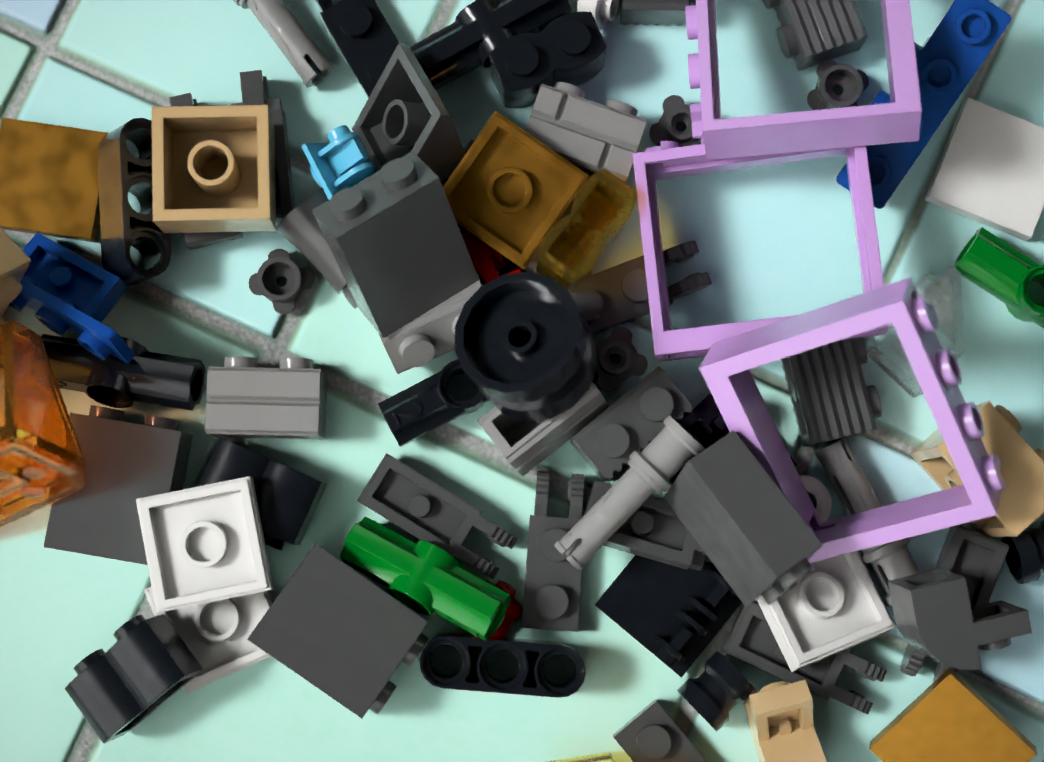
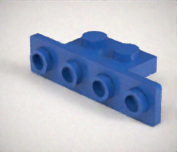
M955 0L933 34L926 39L924 44L920 46L914 42L922 109L919 141L866 146L873 204L877 209H882L1011 22L1010 14L988 0ZM880 89L870 105L891 103L890 94ZM845 163L837 175L836 181L850 191L847 165Z
M37 232L22 250L31 259V262L20 281V284L23 286L21 292L8 306L19 312L27 306L36 311L34 316L37 320L58 335L63 336L67 330L78 335V343L96 357L106 360L111 354L129 364L135 353L115 330L102 323L128 289L126 285L116 275Z

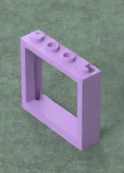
M696 0V5L685 6L688 40L698 39V53L688 54L690 89L700 88L701 103L690 104L693 139H704L707 160L919 141L922 109L910 0H881L891 103L722 119L715 0Z
M701 138V144L679 147L675 141H660L661 146L645 148V152L632 153L654 354L659 362L705 357L713 343L796 315L672 330L656 189L657 180L845 155L862 291L865 293L884 286L866 146L707 160L704 139ZM889 324L841 340L886 335Z
M911 277L713 343L699 367L729 431L732 432L734 430L823 544L808 559L809 563L997 515L1001 490L1007 487L1000 472L1001 461L996 454L988 455L981 437H984V425L980 412L974 402H965L958 384H961L962 379L957 359L950 348L942 349L936 336L935 330L938 329V319L934 306H928L924 296L919 297ZM892 323L964 485L821 523L749 369Z

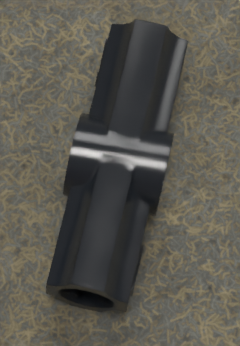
M475 0L459 12L454 23L415 43L410 48L436 91L480 65L483 68H490L489 54L499 43L518 34L539 33L553 20L571 13L572 8L568 0Z
M42 334L38 340L34 339L28 354L29 369L27 375L33 384L85 392L94 401L114 408H129L133 405L134 401L192 411L197 404H200L205 388L204 376L206 369L202 360L149 352L139 342L126 337H122V339L135 353L129 364L111 354L106 360H102L81 346L77 339Z
M459 359L448 363L443 367L442 371L378 403L400 447L464 414L477 411L485 403L489 402L480 390H478L476 396L467 401H457L449 395L448 387L451 379L457 374L465 373Z

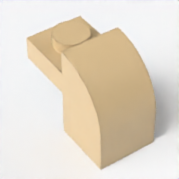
M805 679L790 684L783 681L774 682L763 687L758 693L749 695V701L745 703V710L759 762H827L814 729L813 698Z

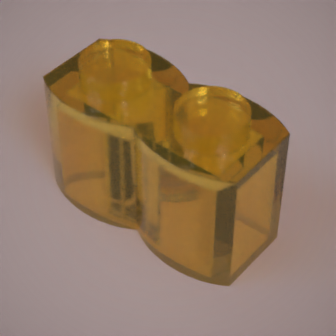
M602 169L593 174L585 181L576 194L570 215L555 223L545 235L538 252L536 272L553 278L569 292L580 287L593 272L602 248L612 243L624 230L635 207L638 192L607 169Z

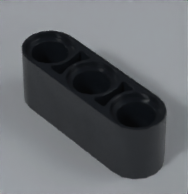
M133 118L105 135L98 147L103 269L119 277L126 286L136 285L160 275L167 269L171 259V233H163L153 222L152 121L145 118ZM126 139L136 146L139 155L138 159L128 151ZM128 192L138 199L141 208L140 213H137L130 206ZM131 246L141 254L142 268H139L132 261L130 256Z
M446 633L431 639L423 648L419 659L420 670L424 678L433 686L445 689L560 698L568 697L577 692L582 686L586 675L585 663L579 652L569 644L554 641L490 637L486 642L474 635ZM446 644L454 646L459 650L463 662L459 672L447 676L438 673L431 662L433 650L440 645ZM506 649L517 656L520 666L518 672L512 678L507 680L496 679L487 669V659L496 650ZM554 654L568 655L575 662L576 670L574 676L565 684L557 685L551 683L543 674L544 663Z

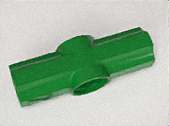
M983 227L979 228L956 258L952 269L1005 303L1008 311L1015 318L1024 322H1034L1044 328V306H1039L1030 299L1027 288L1030 281L1039 283L1044 288V265L1038 264Z
M366 516L359 523L354 524L345 538L344 547L340 554L343 563L389 587V591L393 596L413 610L427 616H432L433 613H436L457 627L463 628L486 642L497 632L503 622L511 602L510 594L462 569L460 563L453 556L438 546L423 540H419L416 544Z

